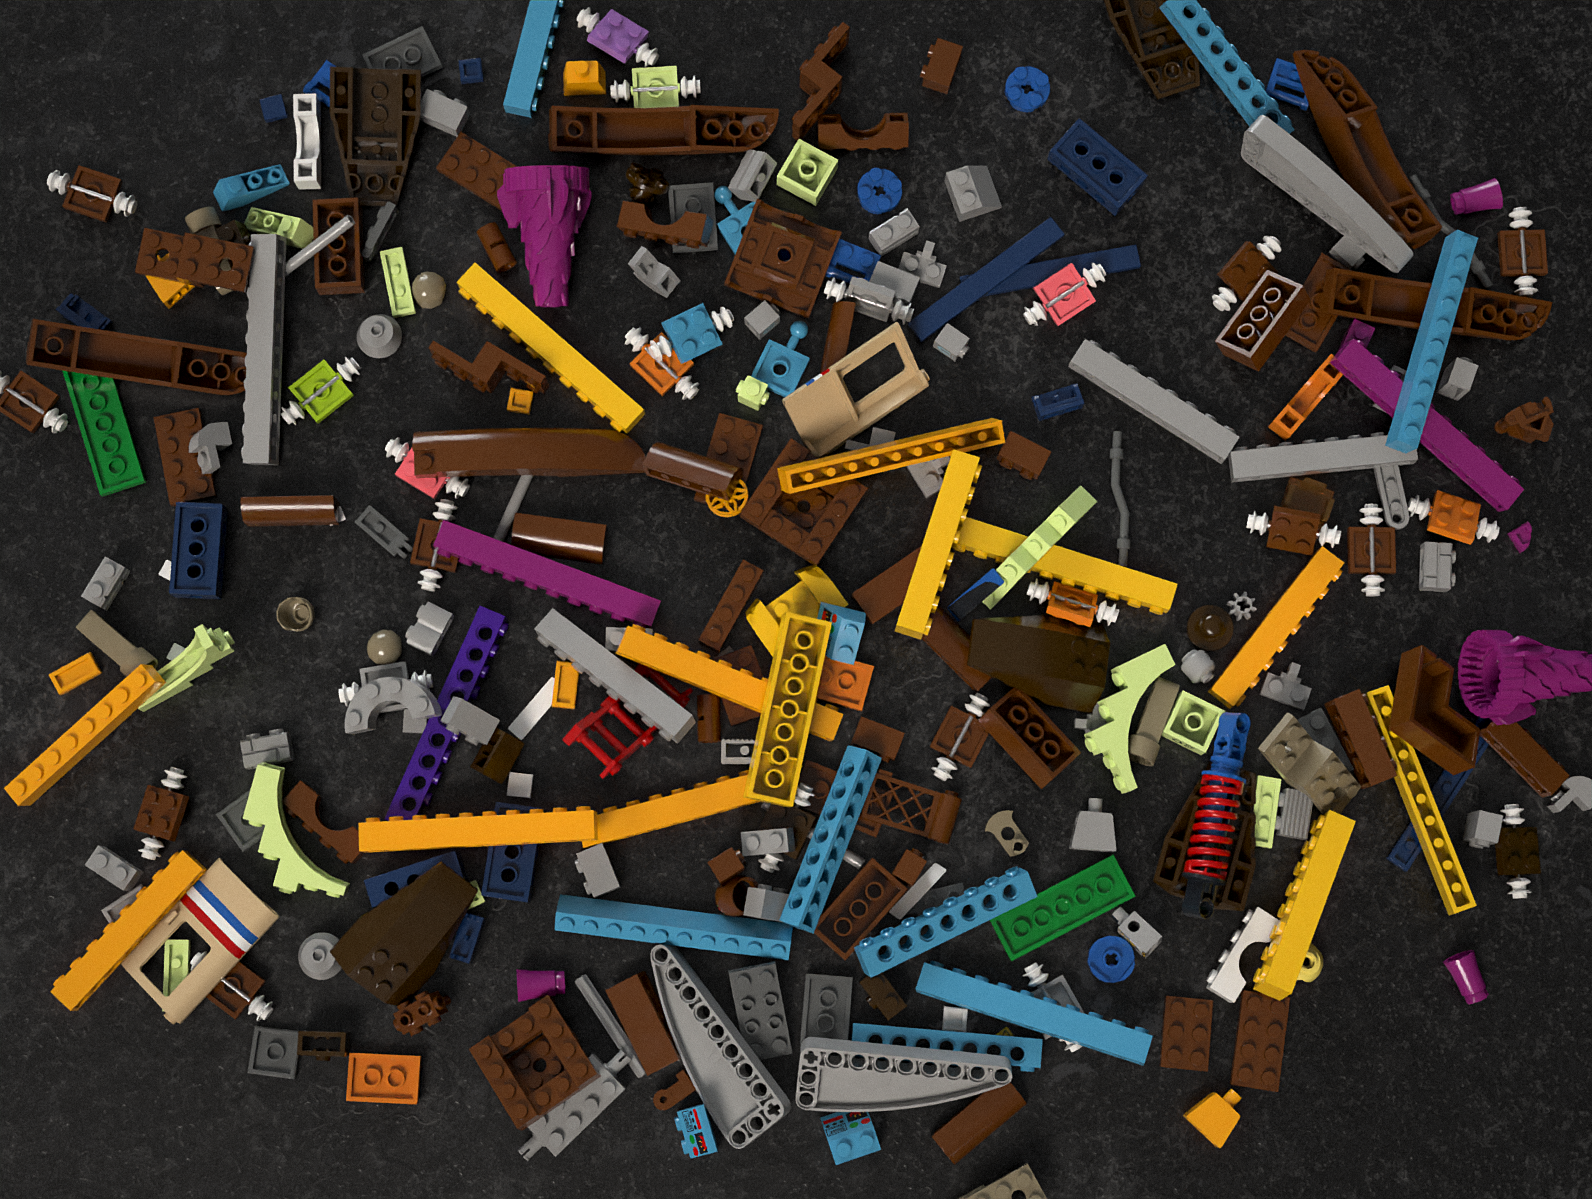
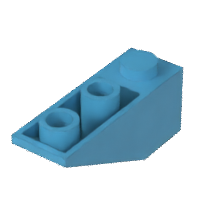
M281 164L219 179L213 194L222 212L243 207L288 186L290 183Z

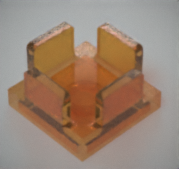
M1290 477L1280 507L1321 514L1318 529L1321 531V527L1329 519L1335 499H1332L1334 491L1326 489L1327 484L1307 477L1303 480Z

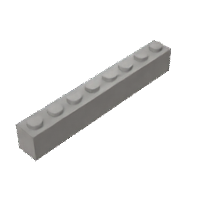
M1086 339L1083 341L1070 361L1069 368L1220 464L1224 462L1239 439L1235 430L1228 426H1221L1212 415L1207 413L1204 415L1199 412L1196 405L1189 401H1182L1174 391L1170 389L1165 390L1158 386L1159 383L1155 379L1144 377L1133 365H1125L1116 354L1111 352L1108 354L1103 351L1097 342Z
M1383 432L1373 433L1370 435L1371 437L1362 438L1361 435L1348 436L1347 440L1331 437L1325 439V442L1318 443L1312 439L1302 441V444L1293 445V442L1280 443L1279 447H1270L1269 444L1258 445L1256 449L1247 450V447H1236L1233 449L1234 451L1229 453L1228 460L1231 483L1384 466L1389 467L1393 465L1414 464L1418 460L1417 449L1405 454L1385 446L1388 435L1385 436Z
M552 608L535 627V631L538 634L537 639L545 647L552 646L555 649L554 653L564 661L566 658L572 662L571 666L579 673H587L590 676L589 680L597 687L601 685L607 689L606 693L616 701L618 698L625 703L623 706L632 714L639 713L642 716L641 720L651 728L653 726L657 727L660 730L659 734L667 741L672 739L678 744L696 723L691 713Z

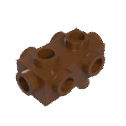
M428 990L416 995V1001L412 1004L408 1000L397 1006L399 1011L393 1013L395 1017L393 1020L396 1030L401 1031L403 1035L410 1033L413 1036L424 1030L423 1025L428 1023L430 1027L442 1021L440 1016L448 1012L446 1006L451 1003L450 997L448 995L442 997L439 991L429 994Z

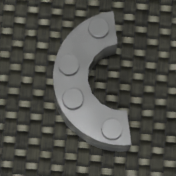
M383 677L369 682L354 695L345 716V733L357 734L376 730V720L380 711L386 705L393 702L402 703L410 711L412 719L416 720L438 717L443 714L435 696L418 682L399 677Z

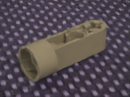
M214 207L198 209L185 217L191 234L219 239L215 229L221 227L222 224ZM223 260L220 265L223 271L231 270L228 260ZM216 287L221 295H225L233 291L229 289Z
M90 610L76 626L82 634L121 666L120 672L126 677L140 664L152 665L155 669L157 668L158 660L143 647L137 648L93 610Z
M1159 676L1157 677L1135 734L1129 736V760L1145 766H1154L1160 750L1158 742L1180 685Z

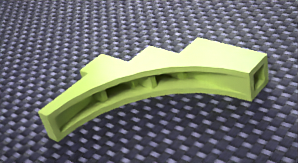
M1082 486L1059 505L996 569L1004 583L982 601L990 610L1097 502Z
M203 624L194 628L196 633L190 645L170 663L157 671L166 683L138 709L145 712L193 685L191 680L213 669L212 663L234 652L232 644L235 642L229 631L224 633L220 627L212 630V628L207 629Z
M1166 644L1111 669L1112 680L1121 691L1097 702L1099 713L1103 719H1106L1107 723L1084 734L1087 749L1093 755L1103 753V762L1111 770L1114 776V785L1122 794L1138 788L1131 771L1128 754V733L1136 705L1147 687L1161 673L1175 665Z
M265 762L259 763L256 768L243 819L249 820L248 823L253 826L262 827L263 824L265 825L258 852L263 853V857L270 860L280 858L273 886L279 887L281 892L292 894L293 891H298L301 888V884H303L307 890L317 891L321 889L327 891L326 894L332 897L339 898L340 895L344 896L349 890L350 883L335 878L317 867L303 853L291 834L282 804V784L285 768Z

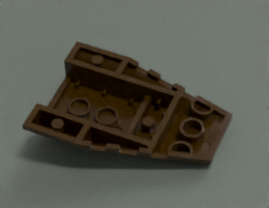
M1104 0L1112 25L1157 99L1200 86L1198 58L1159 8L1167 0ZM1184 9V15L1187 18H1192L1191 12Z
M330 67V116L333 121L334 133L344 167L350 198H359L362 205L385 206L389 201L398 206L421 117V70Z
M1052 615L973 619L967 665L992 678H997L1003 681L1004 684L1015 687L1031 697L1034 696L1047 705L1092 713L1105 689L1110 641L1103 623L1092 621L1091 627L1078 625L1073 621L1063 618H1056Z
M1209 762L1205 770H1210L1212 762ZM1240 769L1239 776L1246 779V784H1244L1243 793L1241 795L1235 794L1234 800L1240 802V806L1232 808V812L1237 813L1238 818L1236 820L1230 819L1229 823L1235 826V831L1227 833V837L1232 838L1233 843H1222L1221 848L1230 850L1231 854L1229 857L1219 856L1220 861L1228 863V868H1217L1216 870L1218 874H1220V871L1227 872L1226 885L1218 886L1214 909L1243 911L1256 867V858H1254L1256 815L1253 812L1254 804H1256V774ZM1202 776L1164 838L1153 882L1169 894L1183 899L1188 879L1182 877L1181 874L1184 871L1185 862L1193 859L1187 854V851L1191 847H1196L1190 843V837L1197 835L1192 830V826L1194 823L1200 822L1195 818V812L1203 810L1197 806V801L1200 798H1205L1199 792L1200 788L1205 786L1201 784Z
M441 861L417 877L413 883L398 890L391 898L385 899L376 908L361 915L332 947L330 953L350 978L382 1002L398 1006L410 1000L435 973L478 889Z

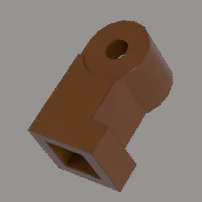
M685 1069L676 1074L679 1081L669 1088L660 1089L655 1093L653 1103L657 1109H670L696 1090Z

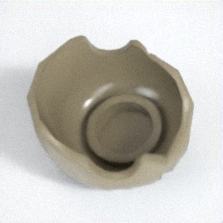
M429 271L417 275L412 284V296L415 303L422 308L429 309L442 304L446 293L444 279L437 273Z
M302 597L285 599L279 604L276 611L277 621L285 630L296 632L308 629L313 624L315 618L314 607L307 599Z
M383 629L375 632L367 644L369 658L377 665L395 663L402 653L400 636L392 630Z

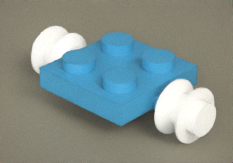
M704 304L697 305L662 322L661 324L669 340L663 336H659V342L657 343L651 340L648 347L653 359L657 358L659 361H662V355L664 354L671 357L673 348L680 363L683 364L722 345L716 329L723 332V326L727 325L731 328L734 317L729 309L720 307V313L717 314L715 311H712L710 318Z

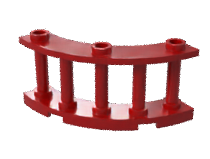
M639 664L634 670L643 678L645 676L647 678L651 677L681 707L684 708L690 702L688 696L693 692L691 688L680 693L658 671ZM610 696L600 704V709L595 713L591 712L576 723L563 738V741L568 746L576 741L582 743L606 766L605 770L599 775L602 779L609 774L614 776L622 768L621 764L641 745L646 747L654 739L653 734L658 730L657 727L653 726L644 731L620 708L621 705L619 703L622 700L618 698L616 701ZM608 713L614 714L638 737L628 748L603 725L602 719ZM588 731H597L620 755L612 760L588 736Z

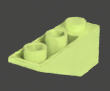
M251 207L244 223L249 231L257 234H278L286 238L287 245L301 249L309 245L314 238L313 227L301 218Z

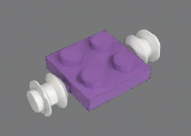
M591 8L582 9L578 14V27L581 28L584 25L587 27L586 32H591L587 39L589 43L624 64L633 53L636 54L637 63L641 60L645 62V68L656 63L659 54H657L658 49L650 50L649 43L641 45L648 37L649 31L613 9L601 21L599 13L591 14Z

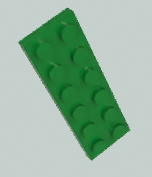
M63 371L100 495L103 497L146 483L115 379Z
M1112 855L1038 893V897L989 921L1010 961H1013L1136 896L1116 858Z

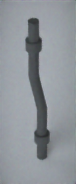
M1415 174L1408 178L1417 194L1442 225L1441 231L1447 235L1456 231L1441 219L1430 200L1431 195L1429 191L1424 189L1417 175ZM1474 253L1470 269L1474 275L1477 274L1483 287L1487 289L1493 284L1485 272L1486 267L1482 260L1479 261Z
M1113 431V443L1110 449V459H1112L1111 488L1120 511L1119 539H1117V549L1119 550L1118 565L1127 567L1128 550L1131 548V540L1129 539L1130 512L1120 486L1121 460L1123 459L1124 450L1121 449L1122 432Z

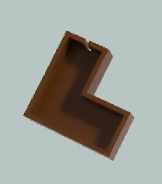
M1420 645L1401 654L1389 730L1446 771L1456 775L1475 768L1480 728L1448 706L1454 668L1441 658L1436 659V654L1425 646Z

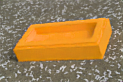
M89 652L49 674V677L58 694L63 695L100 675L102 671L93 654Z
M557 661L552 707L575 709L579 672L571 666L572 662Z

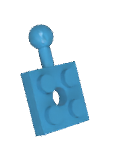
M720 186L715 190L714 197L718 203L725 205L731 215L716 226L733 253L736 254L743 236L741 230L747 226L756 202H751L738 210L731 200L732 192L727 186Z
M796 321L791 325L790 332L792 336L786 347L770 339L768 340L751 377L768 384V390L783 397L796 390L810 361L809 357L794 351L799 339L804 338L808 333V326L803 321ZM777 364H782L786 367V372L783 375L774 373L773 368Z

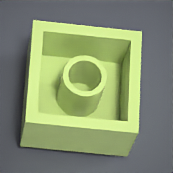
M798 139L777 175V185L816 206L838 169V160Z
M1182 691L1174 702L1161 736L1202 755L1206 753L1219 726V718L1225 710Z

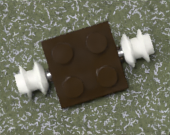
M800 783L797 786L793 807L771 804L759 830L793 827L795 851L783 853L794 859H798L818 818L801 809L802 806L811 805L808 801L809 796H815L812 792L813 788L804 783ZM780 853L765 854L764 859L758 860L762 863L761 868L773 873L774 870H780L777 863L778 861H784V858Z
M1519 804L1504 805L1505 809L1500 810L1505 813L1502 823L1511 826L1509 828H1501L1498 843L1495 844L1498 875H1513V877H1516L1507 882V884L1512 886V891L1508 892V894H1512L1513 899L1527 898V893L1532 892L1526 889V885L1531 881L1521 877H1524L1526 874H1541L1537 827H1519L1517 824L1525 821L1524 818L1520 817L1519 813L1524 808H1519Z

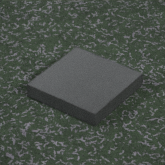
M250 790L216 814L242 852L247 851L261 840L265 828L264 824L262 827L250 825L248 823L249 820L243 819Z
M256 1025L247 1073L296 1079L299 1055H297L298 1031Z

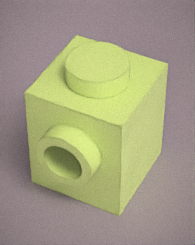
M748 375L745 381L741 380L739 382L736 392L739 393L738 402L759 411L761 405L767 403L770 396L768 384Z

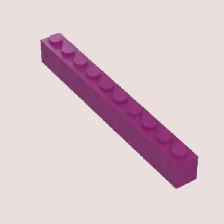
M1355 339L1347 341L1329 363L1393 418L1403 381L1400 380L1401 376L1383 365L1384 361L1377 355H1372L1362 341ZM1431 403L1420 443L1498 512L1508 510L1524 490L1519 485V480L1504 472L1500 463L1487 457L1483 448L1470 442L1468 435L1452 426V421L1435 411V406Z
M445 520L442 522L433 545L438 550L437 554L443 557L450 558L452 555L460 558L459 562L468 566H472L473 563L481 566L480 570L486 573L494 574V571L503 574V579L515 582L516 579L525 582V587L532 590H537L539 587L547 590L545 594L551 597L559 598V595L568 598L567 602L580 607L582 603L590 606V611L601 615L602 612L611 614V619L622 623L624 620H627L635 625L651 629L661 604V600Z

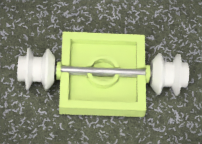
M677 66L632 68L633 86L631 88L626 80H624L623 84L619 85L614 80V85H610L611 99L615 98L617 103L619 98H624L628 102L631 93V96L634 98V108L679 107L678 93H680V90L685 99L688 94H693L696 98V94L701 93L700 80H695V75L692 80H687L684 76L681 80V85L678 83Z

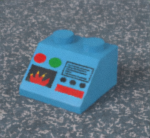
M821 602L817 619L832 622L825 656L831 660L854 665L865 625V612Z
M702 1103L677 1111L678 1116L674 1117L677 1130L683 1131L685 1140H681L684 1154H689L691 1159L717 1152L719 1148L705 1104Z
M835 1112L820 1117L836 1165L881 1150L868 1112Z

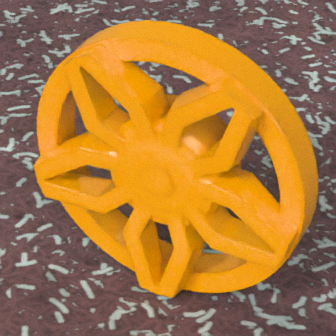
M741 479L738 484L742 488L735 489L730 501L714 497L712 502H710V495L706 494L707 505L714 514L721 517H732L742 511L749 500V492ZM744 498L743 503L738 507L736 500ZM723 506H726V509L729 512H722L718 509L723 508Z

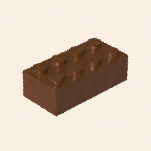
M359 198L313 200L314 240L347 215H350L355 221L351 228L314 255L315 289L319 295L365 293L364 257L362 256L364 249L363 208Z
M1267 270L1215 342L1224 356L1259 371L1311 299L1303 285Z
M1015 687L978 720L1040 789L1044 788L1081 754L1078 748L1027 694Z
M1358 689L1325 703L1326 711L1340 743L1354 768L1353 772L1361 786V790L1397 776V765L1386 751L1388 749L1387 742L1383 736L1379 735L1377 730L1378 722L1373 714L1371 715L1368 710L1369 702L1366 695Z
M872 858L821 915L814 934L845 961L855 950L854 947L858 946L859 942L865 939L907 891V888Z

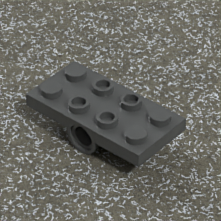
M775 961L728 970L740 1034L759 1060L793 1054Z

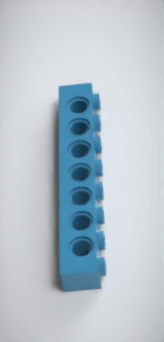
M1167 0L1159 7L1249 127L1260 115L1269 116L1273 122L1290 134L1294 131L1289 117L1281 113L1278 109L1277 101L1269 97L1265 91L1264 84L1260 80H1256L1251 73L1250 66L1238 56L1236 47L1228 43L1224 37L1223 30L1219 26H1215L1211 20L1210 13L1205 8H1202L1197 0ZM1183 10H1189L1192 14V18H1187L1184 15ZM1197 27L1204 29L1205 36H1201L1197 32ZM1211 45L1217 46L1219 54L1212 52ZM1225 63H1229L1232 66V72H1228L1225 69ZM1239 80L1245 83L1246 90H1242L1238 86ZM1252 98L1258 100L1259 108L1253 106Z
M847 746L779 919L780 921L814 934L881 762V757L865 749Z
M1020 867L1010 868L1005 871V875L989 878L984 882V885L978 888L971 887L957 898L950 897L936 908L930 907L925 909L922 915L916 918H906L901 922V925L895 928H886L880 932V935L874 938L868 937L859 942L860 945L854 947L864 973L870 978L1038 897L1028 871ZM1010 885V892L1004 895V888ZM990 895V901L983 905L984 897ZM966 905H969L970 909L968 913L963 915V908ZM945 915H949L948 922L942 925V918ZM928 925V931L921 935V928ZM907 935L906 943L900 945V938ZM886 945V952L879 955L880 947Z
M853 1023L851 1041L869 1042V1038L872 1035H879L882 1039V1044L892 1045L896 1037H902L905 1040V1046L916 1047L918 1040L926 1039L931 1049H940V1044L943 1041H949L952 1044V1051L963 1052L965 1044L973 1043L976 1047L975 1053L987 1054L988 1047L996 1045L999 1048V1055L1007 1057L1012 1066H1020V1071L1034 1072L1035 1068H1041L1043 1039ZM1014 1047H1020L1023 1051V1056L1020 1060L1015 1061L1011 1058L1010 1053ZM855 1055V1057H864L862 1055Z

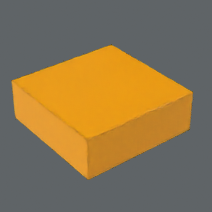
M511 388L507 411L530 415L534 392Z

